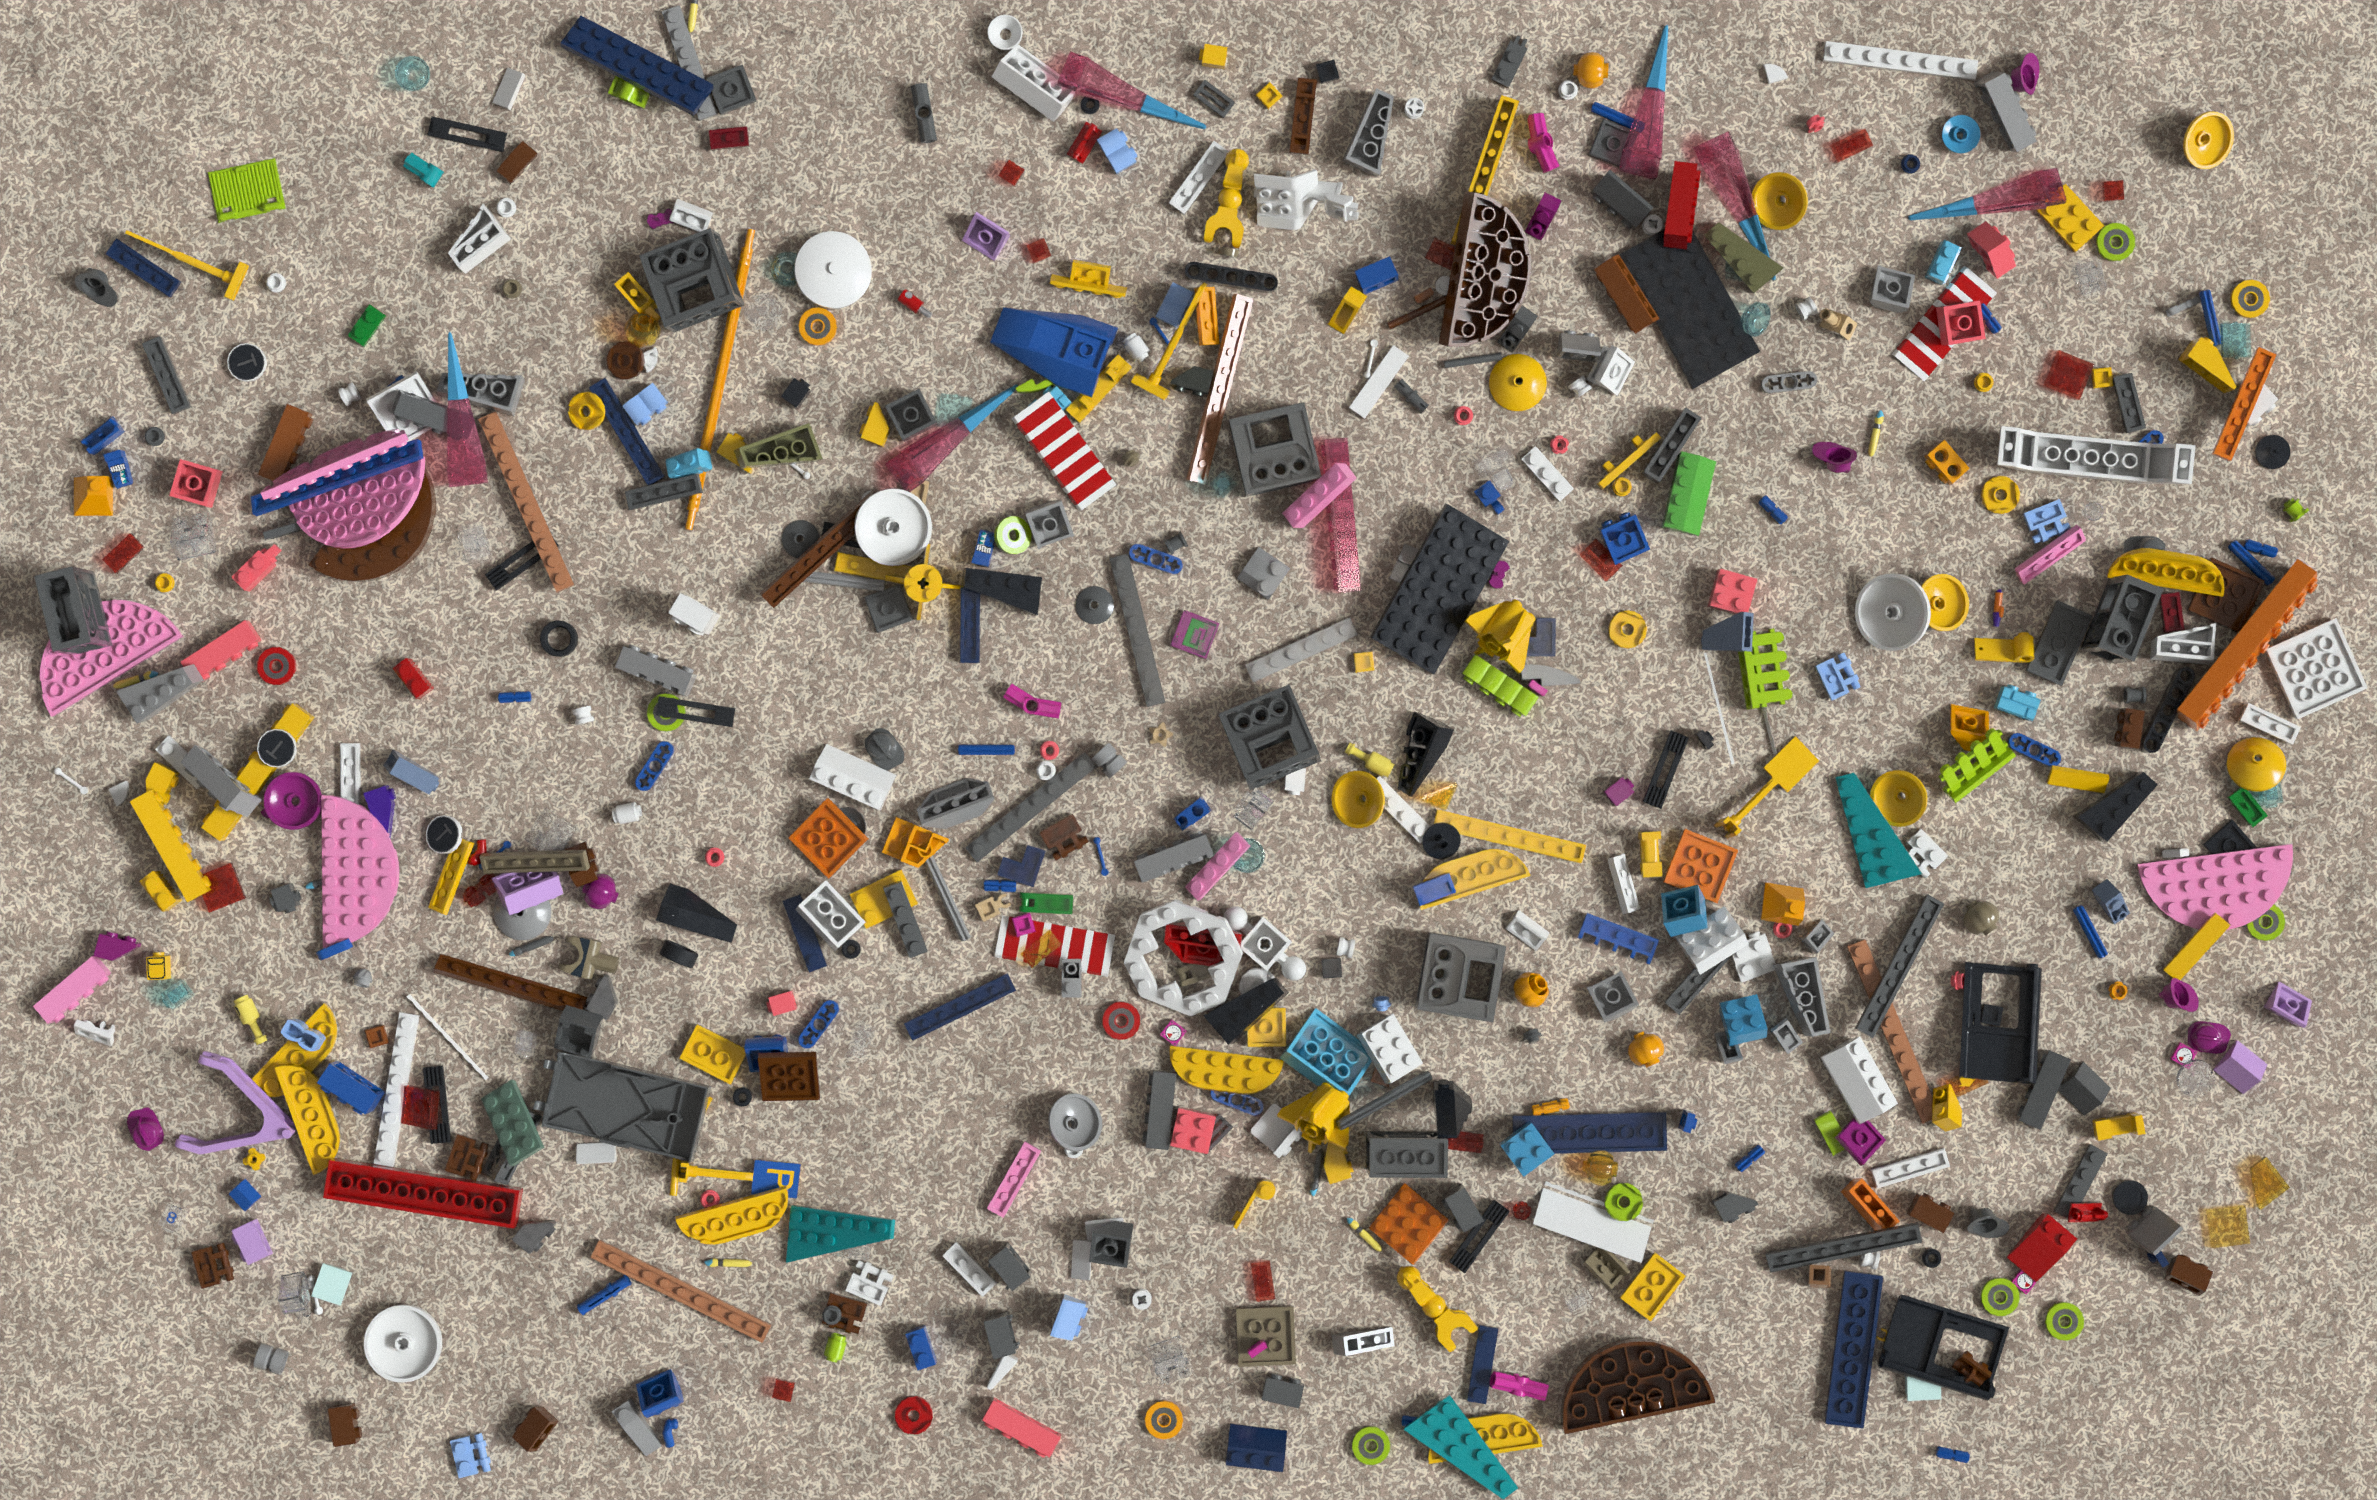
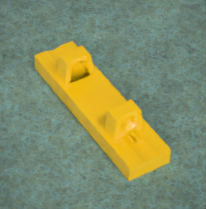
M1118 354L1099 374V381L1092 398L1080 394L1066 411L1081 423L1132 367Z
M1656 432L1645 441L1636 435L1631 439V442L1637 449L1616 468L1609 460L1606 461L1602 467L1608 474L1597 484L1601 490L1661 439L1660 435Z

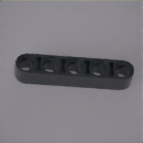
M1190 262L1185 267L1186 278L1194 282L1262 293H1272L1278 286L1277 278L1268 273L1200 262ZM1196 267L1199 273L1196 276H1191L1188 273V269ZM1215 270L1218 276L1215 279H1209L1207 272ZM1234 273L1237 279L1234 282H1228L1226 275ZM1252 276L1256 282L1253 285H1247L1245 278ZM1271 279L1275 285L1273 288H1266L1264 281Z
M2179 668L2174 672L2141 738L2140 749L2144 753H2155L2160 749L2177 715V709L2183 703L2195 679V673L2191 668ZM2182 671L2188 674L2186 681H2183L2180 677ZM2174 688L2179 690L2178 698L2172 696ZM2166 705L2171 709L2168 716L2163 712V708ZM2157 722H2159L2162 725V731L2160 733L2156 732L2155 730V724ZM2149 739L2154 743L2151 750L2146 747V742Z

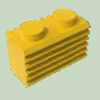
M152 871L139 882L162 912L169 911L180 903L182 898H179L180 895H177L175 889H172L173 886H170L168 880H165L166 877H163L161 871Z

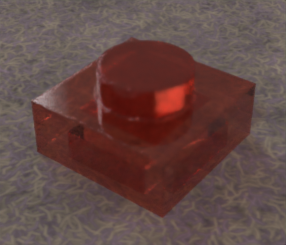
M1008 159L998 176L1015 187L1025 169Z
M2123 180L2102 183L2104 202L2122 201L2125 199Z
M1044 238L1026 245L1034 264L1051 257Z
M777 1378L772 1398L791 1402L796 1382Z

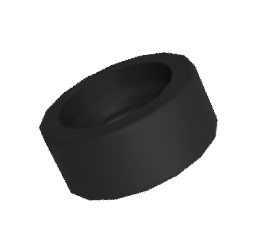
M556 620L549 622L541 631V646L546 653L552 656H567L578 645L577 631L571 624L565 621ZM557 627L566 629L570 634V643L562 650H555L548 642L550 631Z
M665 940L660 950V955L688 968H693L698 958V953L670 940Z

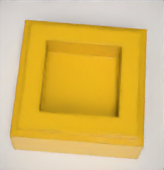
M1270 82L1255 95L1268 110L1283 97Z
M2111 367L2091 369L2093 389L2113 387Z
M1373 651L1353 654L1355 673L1375 671Z

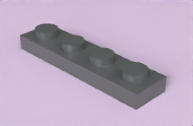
M158 336L142 343L172 414L175 415L191 408L192 406L162 337Z
M699 474L625 491L629 510L703 493Z
M902 881L884 886V892L909 958L928 952Z
M1727 957L1701 975L1694 968L1664 1002L1680 1015L1730 957Z
M2089 1144L2054 1212L2068 1219L2070 1204L2082 1203L2108 1153Z

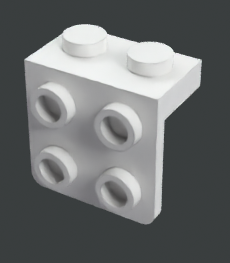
M1272 1104L1252 1127L1251 1133L1271 1149L1273 1154L1280 1158L1282 1155L1285 1157L1292 1149L1290 1145L1294 1140L1296 1142L1300 1140L1302 1132L1299 1129L1296 1131L1293 1124L1277 1117L1278 1112L1282 1108L1277 1104Z

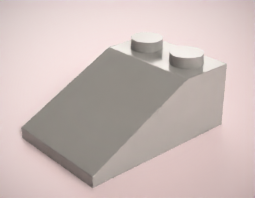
M1569 330L1560 333L1557 358L1595 362L1601 356L1599 337H1595V334L1583 333V335H1575V331Z
M2148 1206L2141 1212L2142 1216L2138 1220H2133L2129 1223L2126 1233L2141 1249L2156 1256L2183 1228L2159 1208Z

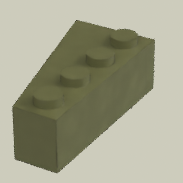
M1720 222L1704 234L1753 293L1784 268Z
M810 423L734 450L740 469L818 462L823 459Z

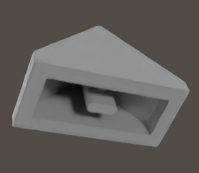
M1820 920L1799 939L1811 953L1817 954L1831 939L1834 932L1823 920Z
M1725 1031L1714 1033L1721 1063L1729 1064L1743 1060L1739 1045L1729 1046Z

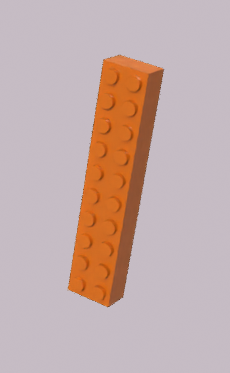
M2299 559L2296 560L2179 706L2177 713L2181 721L2195 731L2206 727L2210 721L2208 719L2212 713L2216 714L2222 706L2220 704L2224 698L2228 699L2234 691L2232 689L2236 683L2240 684L2246 676L2244 674L2248 668L2252 669L2258 661L2256 659L2260 653L2264 654L2269 648V641L2272 638L2276 639L2282 631L2280 629L2284 623L2288 624L2294 616L2292 614L2296 608L2300 609L2306 600L2304 598L2308 593L2312 594L2318 586L2316 584L2318 579L2317 572Z

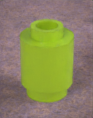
M831 1333L823 1354L827 1357L826 1360L835 1363L838 1360H842L847 1341H845L846 1336Z

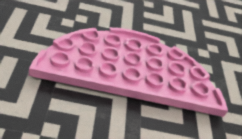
M392 429L371 434L365 441L359 438L318 455L317 458L312 460V463L304 462L279 476L273 481L272 487L269 485L262 490L261 495L264 500L268 498L274 500L281 496L280 493L285 491L291 493L299 489V485L304 483L310 485L317 481L316 478L332 476L335 474L334 471L340 468L342 470L349 469L357 461L363 463L370 460V456L374 454L383 455L387 453L391 447H402L407 444L408 436L404 430Z
M423 456L424 459L294 503L289 505L290 510L293 512L299 527L308 536L324 545L345 549L370 544L393 530L410 511L422 485L425 457Z
M126 600L103 601L102 605L113 646L72 655L53 652L50 639L46 645L41 660L40 681L43 692L42 697L50 716H56L184 636L171 620L147 605Z
M321 795L323 948L348 938L352 943L373 931L390 911L399 884V861L396 849H394L389 838V833L386 832L377 818L362 805L334 795Z
M2292 844L2162 860L2137 864V868L2146 892L2156 906L2166 915L2183 925L2200 929L2212 914L2216 912L2231 925L2227 929L2229 930L2256 920L2278 900L2291 873L2293 847Z

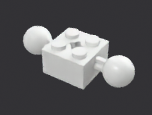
M1233 906L1225 911L1223 918L1227 919L1231 929L1234 931L1241 930L1246 935L1241 940V949L1261 967L1268 971L1277 961L1282 966V973L1286 979L1297 981L1305 975L1306 965L1304 961L1299 957H1289L1284 953L1292 941L1262 916L1253 926L1248 922L1247 913L1243 908ZM1268 939L1270 946L1268 948H1261L1260 940Z

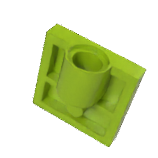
M617 76L614 77L608 92L611 96L645 109L650 97V93Z

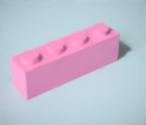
M1335 463L1282 514L1293 528H1304L1357 478L1345 463Z
M91 956L33 1007L47 1024L53 1022L57 1024L65 1017L64 1013L67 1010L72 1011L79 1006L78 1001L83 997L86 999L94 993L93 988L97 985L102 986L109 980L108 976L111 972L98 957Z

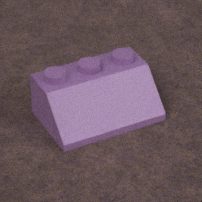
M556 871L503 873L492 878L500 900L509 915L519 913L524 909L537 906L539 903L554 899L563 894Z

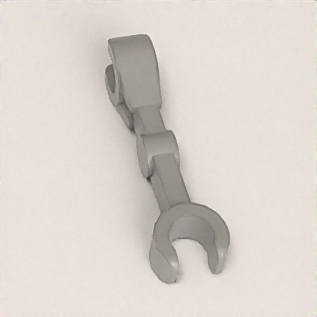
M2198 294L2191 300L2167 309V316H2173L2186 308L2201 303L2200 295Z

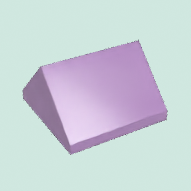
M976 212L962 241L995 261L1009 239L1010 234Z
M2278 982L2264 1008L2297 1027L2305 1028L2312 1000Z
M2237 1040L2213 1070L2244 1094L2261 1081L2267 1064Z

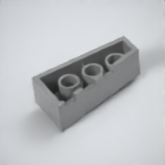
M1993 71L1973 82L1976 88H1981L1983 102L1992 108L1990 114L1997 124L2000 123L1999 131L2010 151L2018 152L2037 142L2035 129L2027 121L2028 114L2024 108H2021L2019 104L2020 97L2016 91H2013L2011 86L2012 80L2008 74Z
M1377 88L1373 90L1343 157V162L1375 177L1380 175L1394 96Z
M442 373L437 392L440 396L448 398V373ZM462 373L468 398L456 401L510 416L515 415L525 382L522 375H471Z
M631 644L629 648L623 646L615 668L644 678L657 685L659 684L683 696H689L697 677L696 674H693V669L683 666L682 669L675 666L676 662L666 658L664 662L658 660V655L651 652L643 654L639 652L641 648Z
M192 664L116 692L135 722L141 723L157 715L203 682L204 679L195 665Z
M194 745L181 761L186 767L184 770L190 776H195L197 784L209 790L207 792L208 795L215 800L218 799L220 801L219 806L226 811L232 810L248 817L262 801L259 796L249 793V787L235 779L236 776L232 772L224 768L223 764L211 753L198 745Z
M1200 831L1190 835L1191 839L1185 842L1182 838L1172 842L1173 846L1167 849L1164 845L1154 849V854L1148 855L1146 852L1136 856L1137 860L1134 863L1142 883L1214 856L1206 834L1202 835Z
M1805 957L1773 964L1804 1036L1814 1037L1831 1033L1817 957Z

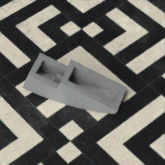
M1525 664L1524 669L1520 672L1521 680L1540 679L1541 686L1580 684V679L1548 666Z

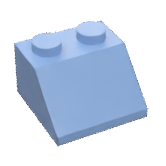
M1064 1294L1050 1336L1071 1341L1074 1336L1078 1337L1081 1326L1078 1325L1080 1318L1084 1319L1088 1310L1085 1307L1086 1302Z

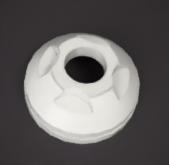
M1000 15L989 24L988 38L992 45L1000 50H1011L1022 39V26L1013 16ZM1003 29L1010 30V39H1001L1000 32Z

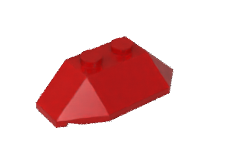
M1184 922L1166 925L1164 943L1170 947L1182 962L1212 966L1224 961L1208 928L1190 935ZM1232 930L1241 947L1242 934Z

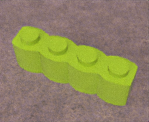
M1474 654L1461 673L1464 675L1463 679L1471 685L1474 683L1478 684L1481 692L1487 696L1491 693L1497 697L1495 701L1502 706L1509 705L1512 708L1511 712L1518 717H1521V715L1527 716L1539 698L1476 654Z

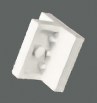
M1612 345L1610 348L1603 346L1601 356L1596 360L1586 380L1618 396L1635 361L1618 347Z

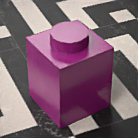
M1620 777L1603 792L1614 806H1618L1634 793L1632 789L1634 785L1628 778Z

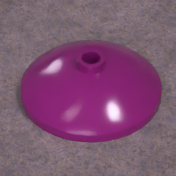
M298 772L284 773L276 777L268 785L264 795V808L271 821L279 827L289 830L302 829L312 824L319 816L322 793L318 784L311 777ZM295 797L299 799L297 805H294L292 802Z

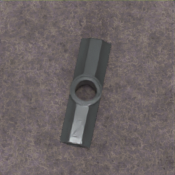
M927 83L912 85L911 92L921 144L937 141ZM922 109L929 111V115L925 118L919 116V112Z

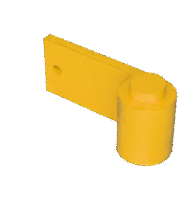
M2021 632L2013 640L1974 638L1975 661L2031 662L2035 659L2034 637L2028 632Z
M1260 1180L1241 1212H1235L1231 1219L1232 1221L1235 1220L1233 1224L1235 1229L1238 1228L1256 1196L1263 1200H1269L1275 1195V1185L1271 1180Z

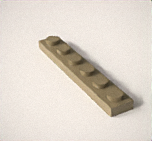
M586 850L482 853L479 856L484 874L587 871L590 868Z

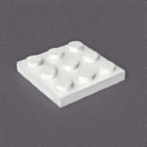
M417 371L366 399L384 429L404 430L408 436V441L406 442L432 428L428 426L421 428L414 425V421L406 419V422L395 418L391 410L399 389L437 402Z

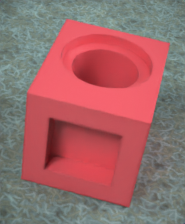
M792 990L768 998L769 1001L766 1002L768 1011L773 1013V1016L798 1009Z

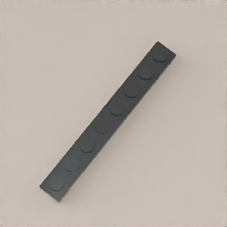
M1125 554L1110 558L1146 705L1150 707L1166 703L1129 555Z
M1084 752L965 848L975 861L979 862L1097 766Z
M1929 894L1925 895L1855 1027L1856 1030L1870 1038H1874L1944 903Z
M1915 1222L1766 1252V1258L1771 1273L1923 1243L1919 1224Z

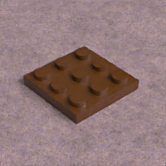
M2211 557L2209 561L2219 569L2224 579V597L2195 592L2187 611L2239 633L2248 620L2264 580Z
M817 1052L758 1053L762 1101L820 1100Z

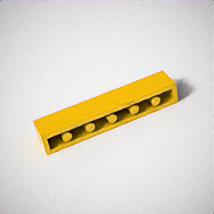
M154 789L149 790L131 800L130 803L185 900L190 902L211 890L209 887L211 886L210 880L201 873L200 869L202 867L197 859H193L190 845L187 842L184 843L181 835H183L178 825L173 824L171 820L173 816L168 808H164L161 794L158 791L155 792Z

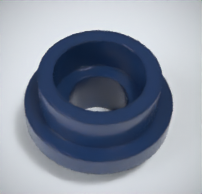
M1908 154L1902 158L1901 168L1905 173L1913 174L1920 168V160L1917 156ZM1908 161L1913 162L1912 168L1907 166Z

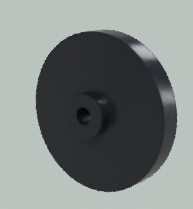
M2268 435L2257 443L2255 456L2258 463L2264 468L2278 469L2288 462L2290 446L2283 437Z
M2125 1180L2115 1187L2112 1199L2115 1207L2120 1212L2127 1215H2135L2146 1207L2148 1193L2141 1183L2134 1180Z

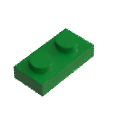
M369 304L348 336L365 347L386 315Z
M2240 787L2227 797L2251 828L2268 816L2248 790Z

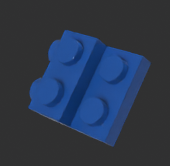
M1625 512L1619 515V520L1614 522L1612 519L1601 523L1602 527L1598 528L1614 565L1650 550L1638 518L1634 513Z

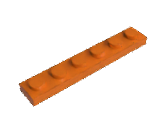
M2260 347L2256 349L2212 452L2213 455L2227 461H2232L2277 354Z

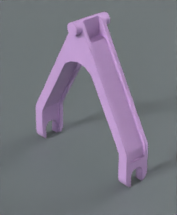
M203 1051V1054H200L198 1061L200 1064L222 1070L262 1111L264 1125L259 1131L210 1141L182 1134L179 1139H176L175 1147L196 1154H206L283 1138L288 1139L297 1131L294 1121L232 1059L208 1051Z

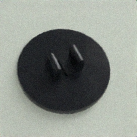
M1444 822L1431 825L1425 831L1422 839L1426 853L1436 859H1446L1453 856L1458 851L1461 843L1458 830L1453 825Z

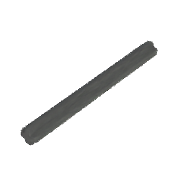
M1425 1071L1337 1120L1336 1125L1340 1130H1344L1431 1081V1073Z

